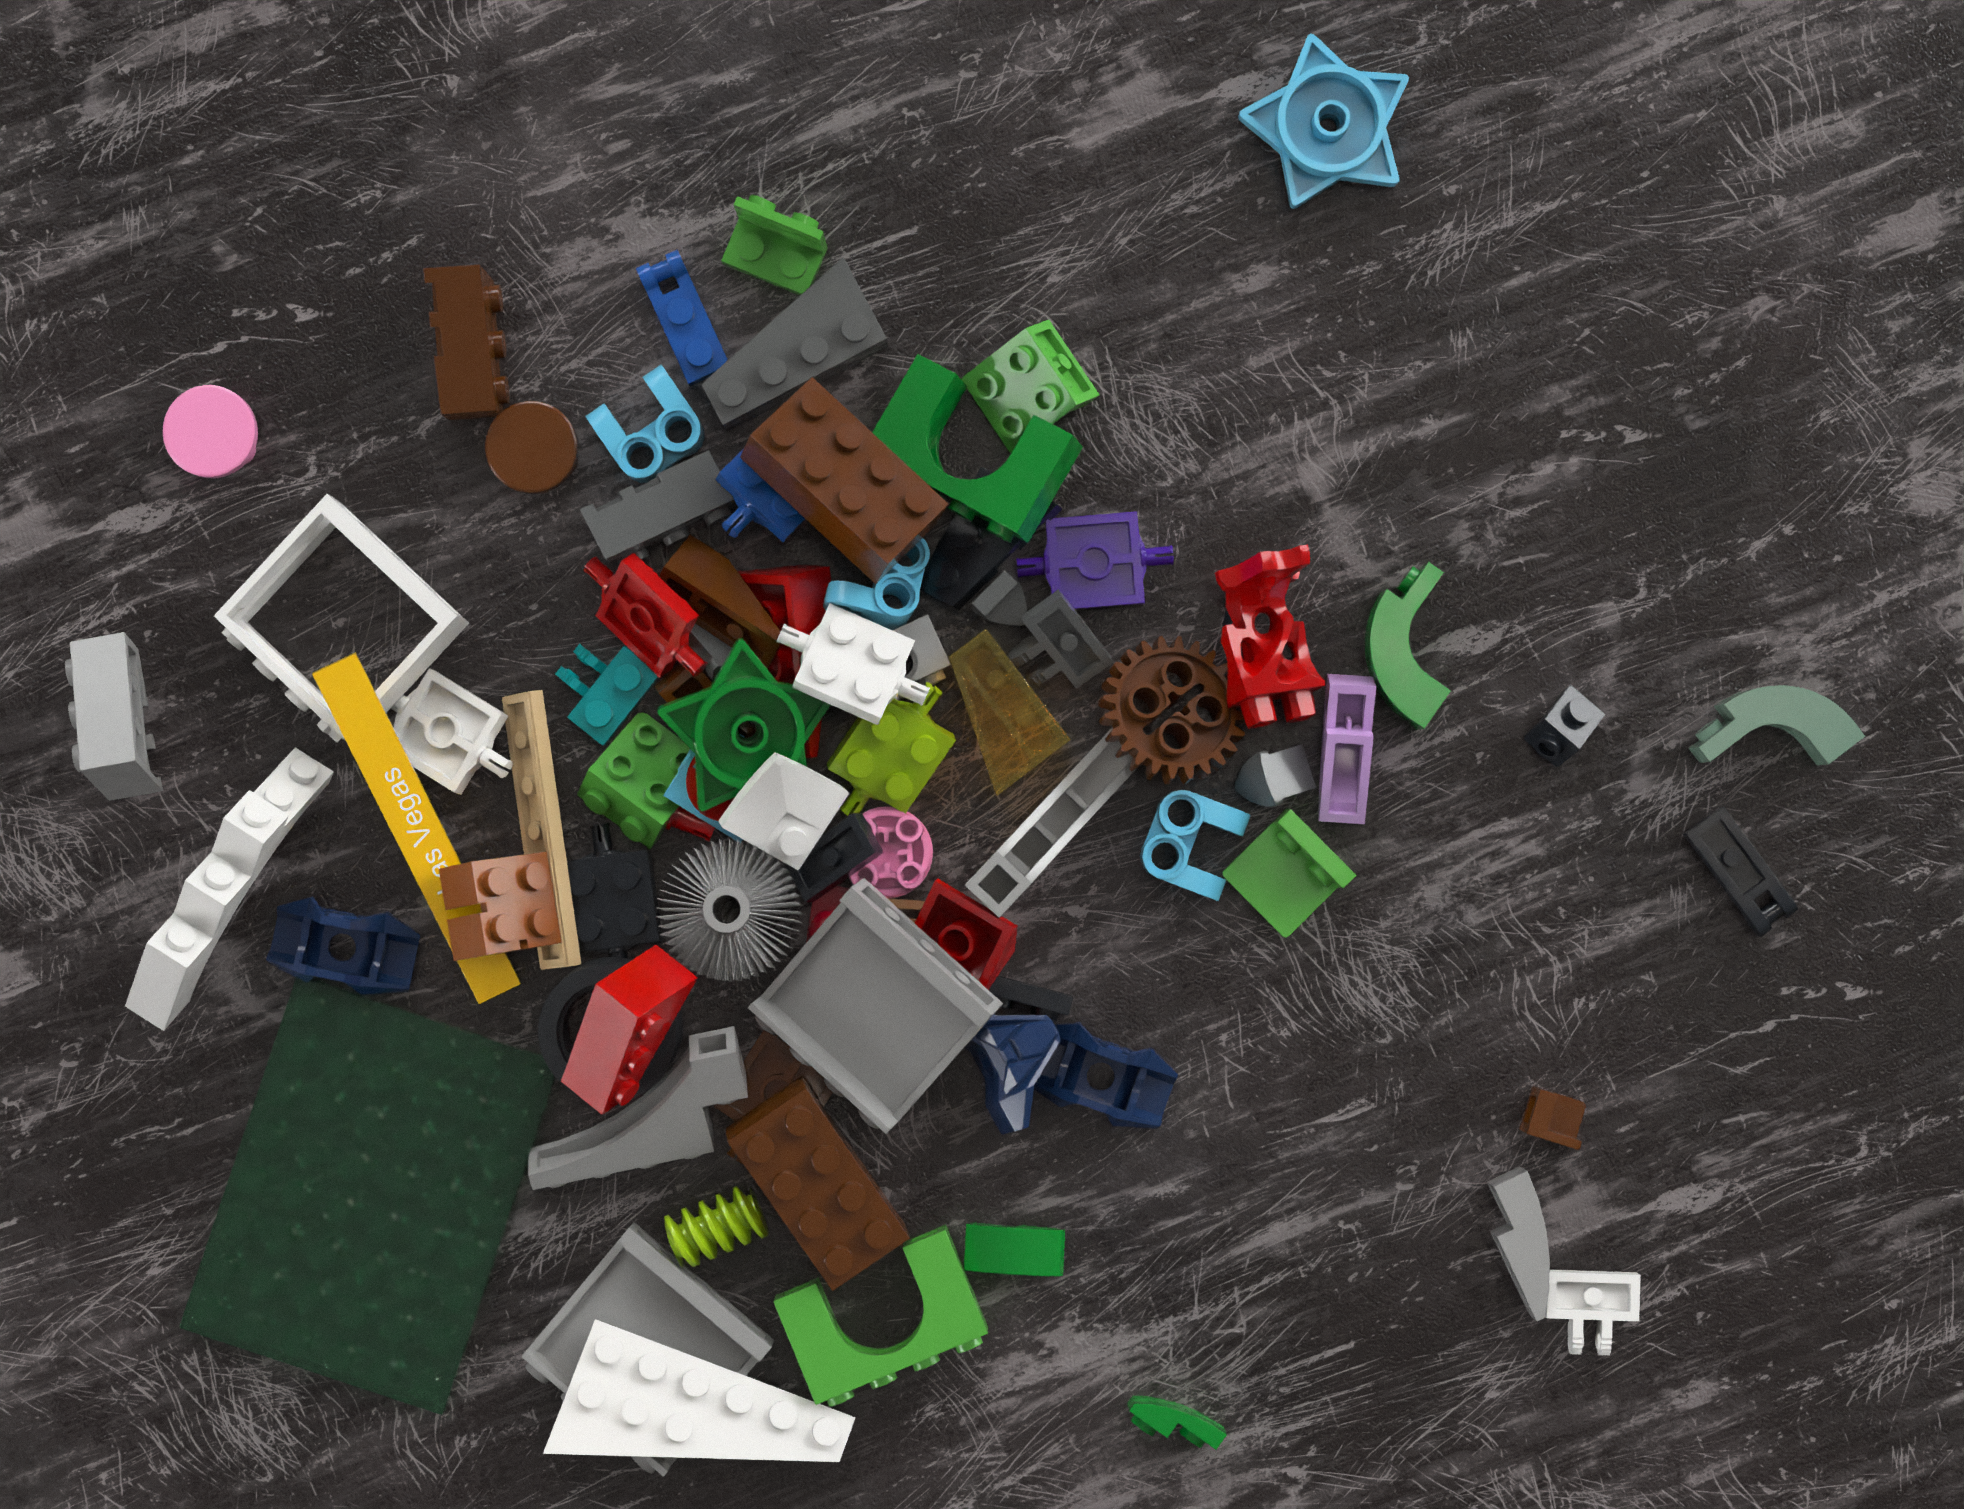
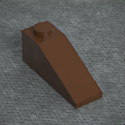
M690 534L665 564L659 577L681 598L685 599L690 607L699 615L695 624L731 648L738 638H742L768 669L782 643H777L781 631L730 560Z

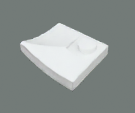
M775 752L747 781L718 822L725 830L754 846L756 845L757 848L770 855L772 854L773 857L799 870L849 793L843 786Z

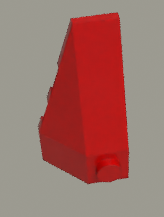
M791 565L737 571L780 631L783 625L787 624L789 627L810 635L820 625L826 612L823 608V602L828 583L831 582L830 566ZM782 644L771 665L768 667L769 672L777 681L793 684L801 667L802 652ZM822 719L804 744L806 758L818 756Z

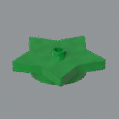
M738 638L710 687L663 704L657 708L658 715L695 753L697 805L700 811H706L736 797L753 774L775 752L807 767L804 744L831 705L792 688L793 684L777 681L742 638ZM752 721L756 725L755 733L751 737H742L738 733V727L741 723Z

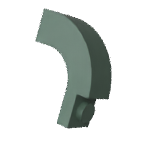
M1776 685L1745 690L1725 698L1714 705L1725 721L1721 723L1716 718L1702 727L1695 734L1699 741L1692 745L1689 750L1699 763L1711 762L1750 731L1761 726H1772L1791 734L1802 745L1816 765H1828L1863 739L1865 735L1852 718L1827 697L1805 688Z

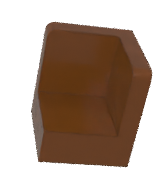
M1533 1086L1519 1130L1532 1136L1580 1150L1582 1141L1576 1137L1586 1104L1580 1100Z

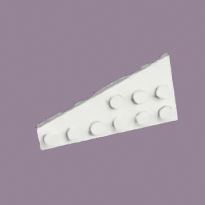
M595 1319L543 1454L840 1462L856 1417L821 1404L815 1405V1402Z

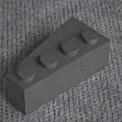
M844 257L701 384L727 432L787 401L811 377L818 383H821L888 347L887 338Z

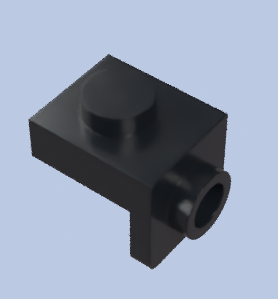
M1570 684L1560 693L1543 718L1527 732L1524 739L1540 756L1547 759L1554 766L1559 767L1580 750L1605 714Z

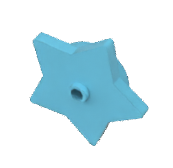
M1314 34L1307 36L1288 85L1242 109L1238 115L1240 122L1280 154L1291 208L1295 209L1340 180L1386 187H1395L1398 184L1399 175L1386 127L1409 81V77L1406 74L1365 72L1348 67ZM1324 119L1334 121L1336 131L1330 132L1323 129L1320 122Z

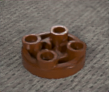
M524 401L507 407L493 420L486 435L485 453L492 472L503 484L520 493L540 494L557 488L575 471L578 464L579 443L573 425L561 411L543 402Z

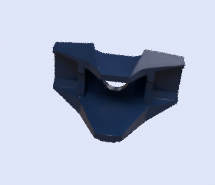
M312 896L277 906V921L271 949L266 960L269 964L305 983H308L316 976L344 982L361 995L409 992L420 933L389 912L370 916L359 915L357 917L353 913L321 907ZM338 934H347L355 941V953L346 961L337 960L330 952V942Z
M994 1014L964 1047L971 1052L985 1078L986 1107L1001 1134L1029 1127L1034 1084L1060 1043L1059 1032L1047 1015Z
M1080 1022L1054 1024L1059 1032L1060 1043L1034 1084L1035 1091L1059 1107L1080 1104L1106 1113L1112 1126L1152 1129L1160 1127L1168 1098L1178 1074L1152 1047L1134 1051L1092 1036ZM1096 1063L1108 1064L1114 1072L1112 1084L1103 1090L1091 1087L1087 1081V1072Z

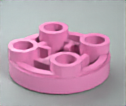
M215 385L198 386L182 393L169 407L163 423V440L170 457L185 471L203 478H221L238 471L255 456L258 439L257 421L250 406L236 393Z
M885 806L864 812L863 816L884 853L849 877L850 881L856 884L865 878L886 898H896L908 894L923 882L931 868L933 845L929 832L924 824L908 811L905 814L894 807Z

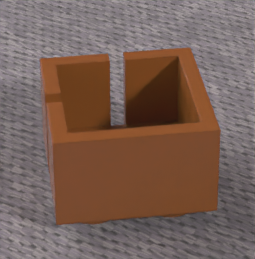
M547 851L471 861L439 869L445 910L480 904L482 913L447 919L454 961L562 943Z

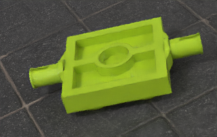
M929 682L925 683V686L930 687L922 706L916 702L909 703L893 699L886 706L878 725L857 717L827 762L828 770L846 779L854 787L845 803L840 807L844 814L848 816L849 813L850 815L860 813L869 798L881 800L906 814L956 741L953 733L936 724L928 714L939 696L942 695V691L938 687H933Z

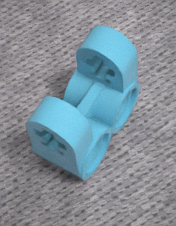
M659 365L642 378L660 402L664 411L655 421L637 433L627 436L605 403L585 416L619 467L632 480L639 483H647L657 478L656 475L670 468L684 457L695 454L701 448L704 441V428L701 421L662 365ZM677 421H686L692 426L690 437L682 443L671 442L668 438L670 426ZM639 447H649L654 453L652 463L644 469H635L630 463L632 452Z
M922 538L906 554L911 559L913 566L906 567L897 563L877 584L873 582L872 588L847 581L836 580L829 582L823 608L827 610L829 603L890 630L905 625L919 602V591L923 574L930 557V549L927 542ZM883 595L896 596L901 601L903 608L893 609L887 606L883 600Z
M1178 790L1169 792L1160 800L1146 840L1141 848L1140 859L1142 866L1148 874L1155 878L1219 901L1226 879L1187 865L1190 852L1203 822L1243 837L1251 815L1191 791ZM1176 800L1188 802L1193 811L1191 821L1182 827L1174 825L1168 817V808ZM1160 843H1168L1176 850V862L1169 869H1159L1152 862V851Z

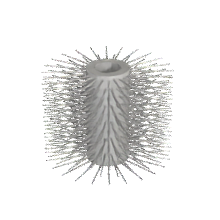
M729 839L728 850L727 843L725 846V842H723L722 847V840L720 849L719 845L715 844L713 853L705 845L703 850L706 858L702 852L695 849L703 867L694 856L686 853L701 876L686 861L679 858L702 885L684 870L673 866L703 892L674 875H671L672 877L706 898L665 882L704 900V902L660 890L701 904L657 898L667 903L697 907L657 908L663 911L691 912L657 917L664 920L684 919L659 927L667 929L678 927L663 934L670 938L677 936L674 939L679 944L675 947L679 953H681V950L684 952V955L681 957L682 960L694 959L687 962V964L693 963L691 969L697 968L699 973L702 967L707 978L708 975L711 978L710 974L712 971L715 980L717 975V980L719 978L721 980L722 977V981L724 979L726 981L727 967L728 981L729 971L730 981H732V976L733 980L734 976L735 980H737V975L738 981H742V976L744 979L748 969L751 976L758 974L755 963L760 972L767 973L758 955L767 967L775 969L761 947L775 961L781 962L761 939L780 954L788 956L758 930L786 947L792 948L755 925V923L796 940L757 922V920L800 932L760 918L801 923L794 919L764 914H802L798 911L772 909L803 905L798 902L778 903L801 897L796 893L784 895L798 888L793 884L785 886L788 883L783 879L782 875L787 876L788 874L784 871V868H780L782 863L775 868L776 870L771 875L769 874L776 865L775 863L773 865L769 863L777 862L779 859L769 861L768 859H771L773 855H764L763 850L760 854L757 846H753L752 849L751 844L749 847L748 842L744 849L743 843L741 847L740 841L738 845V840L737 846H735L734 842L733 856V841L731 840L730 849ZM754 849L758 855L757 859L753 853ZM761 856H762V857H763V856H764V857L766 856L767 859H766V860H765V859H764V860H763V859L761 860L760 857H761ZM790 876L786 877L790 882L794 881ZM737 899L740 904V914L735 921L726 924L721 915L722 907L727 901Z

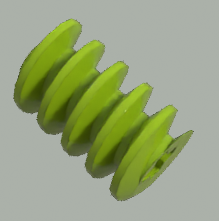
M737 1186L733 1187V1202L728 1203L720 1193L716 1194V1209L711 1210L703 1200L698 1202V1217H694L686 1207L681 1209L682 1223L679 1225L670 1215L664 1216L665 1230L670 1246L682 1268L684 1267L683 1258L692 1267L700 1265V1250L708 1259L716 1258L718 1254L717 1243L727 1253L733 1251L735 1247L734 1236L744 1246L750 1244L752 1240L751 1229L761 1238L768 1236V1226L752 1188H750V1195L746 1196Z

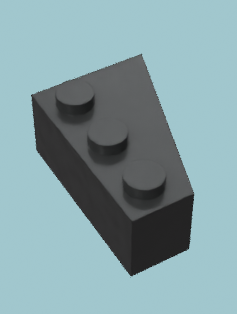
M708 450L656 475L657 478L635 489L631 485L617 493L619 495L618 498L595 509L592 503L581 508L580 511L604 558L617 567L621 560L632 553H635L644 562L650 558L648 550L663 542L666 548L683 542L690 535L689 529L704 521L707 527H710L727 519L732 515L729 508L737 504L733 496L715 480L720 469Z

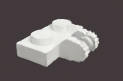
M1550 1270L1549 1295L1545 1317L1550 1319H1569L1567 1338L1569 1353L1580 1355L1584 1346V1320H1598L1595 1337L1598 1355L1609 1356L1612 1349V1322L1639 1321L1640 1274L1637 1272Z

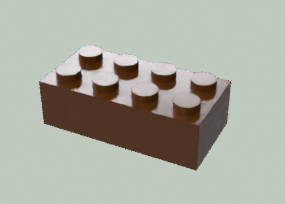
M813 377L749 436L740 456L749 467L875 584L937 524L949 505Z
M800 1077L725 1128L729 1145L832 1291L910 1239L905 1223L803 1077Z

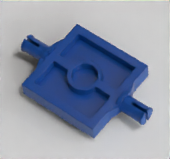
M742 450L719 472L715 479L733 496L739 507L722 523V527L727 532L739 521L728 534L736 538L753 520L755 523L767 527L779 540L784 542L806 519L740 458Z

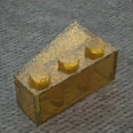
M987 629L983 630L949 656L997 797L1071 739Z

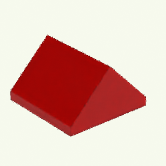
M940 879L934 881L915 924L989 990L1015 952L1018 925L1002 916L999 918L989 908Z

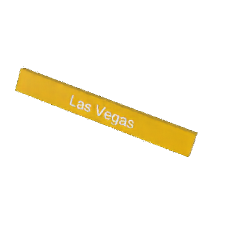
M355 652L313 672L312 675L452 950L447 919L482 913L481 905L476 904L445 910L439 869L458 865L461 862ZM507 953L457 961L478 1004L521 984Z

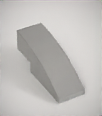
M1519 1166L1487 1181L1506 1224L1491 1230L1490 1233L1528 1314L1534 1320L1539 1321L1546 1316L1549 1295L1550 1257L1547 1231L1540 1202L1529 1173Z

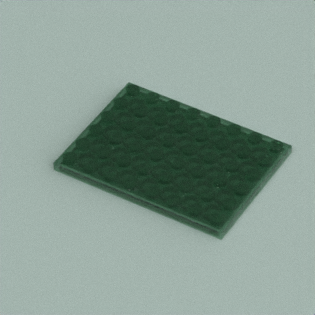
M296 976L179 1328L442 1415L446 1410L528 1163L529 1152L534 1145L556 1079L548 1068L543 1056L313 979L306 982Z

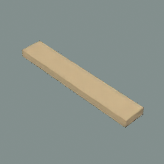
M543 690L502 697L504 713L508 715L505 724L510 759L513 762L512 773L524 854L547 851L562 943L537 947L540 968L544 970L581 965Z

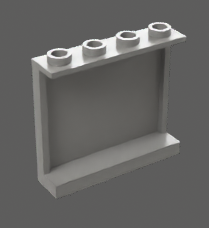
M863 878L850 887L839 900L841 903L766 991L750 1004L748 1009L756 1015L757 1023L765 1031L777 1034L790 1046V1052L799 1062L807 1066L811 1065L824 1077L826 1086L834 1094L846 1097L859 1109L860 1117L869 1126L876 1129L880 1128L887 1134L1003 1003L870 882Z
M633 1222L521 1357L528 1362L525 1366L527 1371L544 1384L551 1381L563 1392L561 1399L564 1400L595 1319L744 1376L772 1348L774 1339L685 1264L682 1268L672 1253ZM632 1456L633 1460L642 1469L651 1474L656 1470L663 1477L678 1458Z

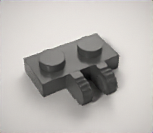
M1059 589L1021 616L1024 624L1033 636H1028L1020 641L1007 655V659L1014 667L1022 666L1044 650L1050 655L1041 658L1025 672L1024 680L1030 687L1043 684L1045 680L1050 679L1062 670L1077 689L1114 663L1111 655Z

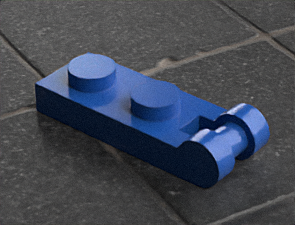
M677 249L666 254V260L653 266L646 263L637 267L636 270L689 386H692L709 378L728 359ZM675 276L679 288L663 295L658 283Z

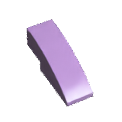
M1327 674L1318 820L1321 822L1365 824L1374 738L1372 725L1376 695V684L1371 676Z

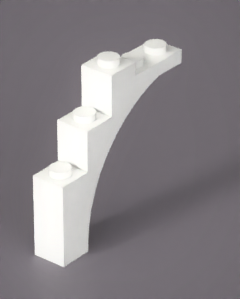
M295 747L254 792L249 790L223 818L212 852L185 880L174 913L147 942L125 1007L163 1031L190 1002L198 979L237 907L284 837L308 806L330 783L334 773L332 770Z

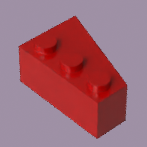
M654 945L597 982L561 1082L601 1115L617 1104L621 1106L626 1105L636 1095L640 1086V1079L698 977L658 945Z

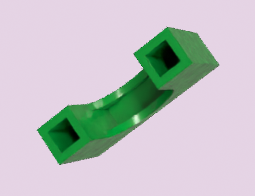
M917 354L872 433L936 493L950 501L949 510L972 522L975 515L989 522L986 528L988 531L1011 543L1014 536L1028 543L1083 446L1074 435L1033 415L1011 455L998 470L988 476L971 480L959 479L948 475L944 471L939 458L940 436L968 386L956 373Z

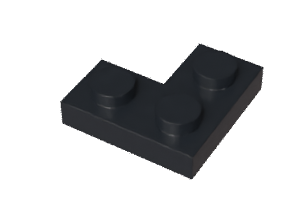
M853 813L826 833L823 832L799 870L786 863L784 864L805 902H815L884 852L863 814Z

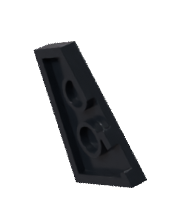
M980 467L974 479L988 476L993 472ZM1051 502L1036 530L1047 519L1051 521L1062 508L1058 504ZM955 514L924 570L920 591L959 611L998 573V567L1017 548L1021 550L1027 543L1015 536L1011 543L999 538L986 529L989 522L976 515L972 522Z

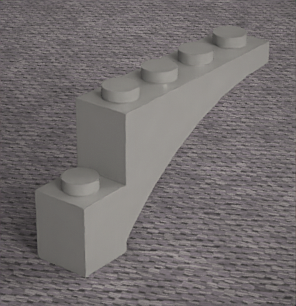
M1113 727L965 884L999 918L1135 771L1129 769L1133 759L1130 754L1120 758L1115 756L1122 746L1120 742L1105 741Z
M735 1027L689 1035V1046L684 1054L660 1081L635 1102L616 1115L587 1130L558 1141L529 1148L528 1177L532 1190L545 1187L556 1188L569 1182L593 1177L604 1178L616 1172L635 1168H651L659 1163L683 1158L694 1159L703 1154L714 1152L713 1123L708 1106L715 1104L727 1105L738 1099L748 1098L746 1069Z

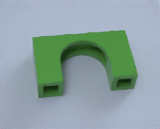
M946 1224L903 1243V1251L922 1295L924 1310L921 1321L915 1331L907 1339L894 1346L871 1348L850 1339L838 1325L819 1277L776 1294L773 1300L815 1405L827 1401L829 1407L838 1405L855 1396L853 1389L870 1383L872 1389L884 1386L897 1379L895 1372L912 1365L914 1371H919L939 1362L938 1354L952 1348H955L957 1353H962L983 1343L981 1336L988 1334V1326Z

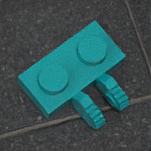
M579 644L573 651L577 658L601 674L591 688L579 679L578 675L562 666L555 675L583 696L567 718L602 746H606L659 677L626 646H623L610 664L607 665Z

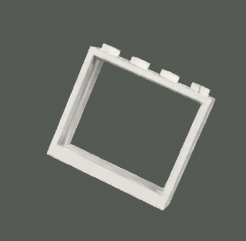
M326 494L220 608L214 617L226 627L221 632L227 637L226 640L240 651L247 647L257 657L252 664L271 681L278 677L289 688L285 692V696L304 712L309 708L312 709L321 718L317 726L338 743L341 739L345 740L322 693L248 623L335 528L343 533L438 623L375 691L386 713L463 631L469 622L341 502Z

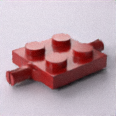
M635 553L621 560L615 574L597 556L593 557L584 566L583 571L602 587V603L596 613V617L659 678L672 670L676 660L693 677L698 676L706 668L708 663L689 646V634L699 615L690 607L685 599L673 591L657 575L654 569L647 566Z

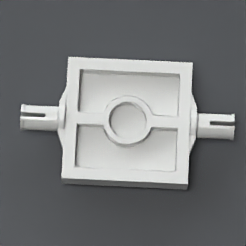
M829 603L820 625L810 635L784 624L778 636L777 643H782L802 652L801 667L792 688L876 725L879 724L886 706L897 694L922 706L930 687L904 677L906 674V660L915 640Z
M429 668L419 686L407 697L402 695L391 707L392 710L397 712L394 730L412 766L454 793L462 795L475 771L481 766L492 771L500 778L506 777L509 772L496 765L495 762L511 770L513 762L492 750L494 740L507 720L508 715L439 672Z

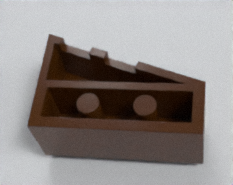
M480 264L423 268L425 283H432L434 311H429L428 313L430 327H435L437 355H434L441 415L447 420L497 417L503 411L502 404H509L507 376H500L499 358H506V341L504 331H497L496 313L503 312L501 286L494 285L493 279Z

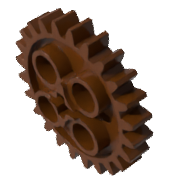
M1159 636L1155 640L1152 648L1145 640L1141 641L1136 647V653L1128 649L1121 656L1122 663H1114L1109 670L1113 678L1107 677L1101 685V688L1109 694L1102 696L1098 701V706L1110 711L1102 716L1099 724L1113 727L1105 741L1120 742L1122 746L1115 756L1120 758L1130 754L1133 757L1129 767L1131 771L1138 768L1141 764L1147 766V780H1150L1158 771L1162 772L1163 781L1166 785L1175 778L1177 773L1183 785L1188 784L1193 779L1194 773L1200 780H1203L1211 773L1210 767L1218 771L1226 763L1224 757L1230 758L1238 750L1232 742H1239L1245 735V732L1236 727L1245 722L1242 712L1236 710L1238 707L1228 708L1227 680L1224 676L1228 670L1227 663L1218 667L1213 664L1216 655L1215 650L1210 651L1205 657L1199 655L1200 642L1195 641L1188 650L1184 649L1181 636H1177L1170 647L1167 646L1163 636ZM1166 672L1177 674L1182 680L1183 687L1171 684L1166 676ZM1195 686L1202 688V693L1191 699L1180 711L1170 716L1154 732L1149 735L1143 732L1144 727L1154 722L1166 708L1168 709L1175 705ZM1133 698L1146 702L1150 714L1138 711L1133 704ZM1196 707H1203L1208 710L1212 716V722L1202 720L1197 714ZM1163 733L1173 735L1178 740L1180 749L1170 748L1163 739Z

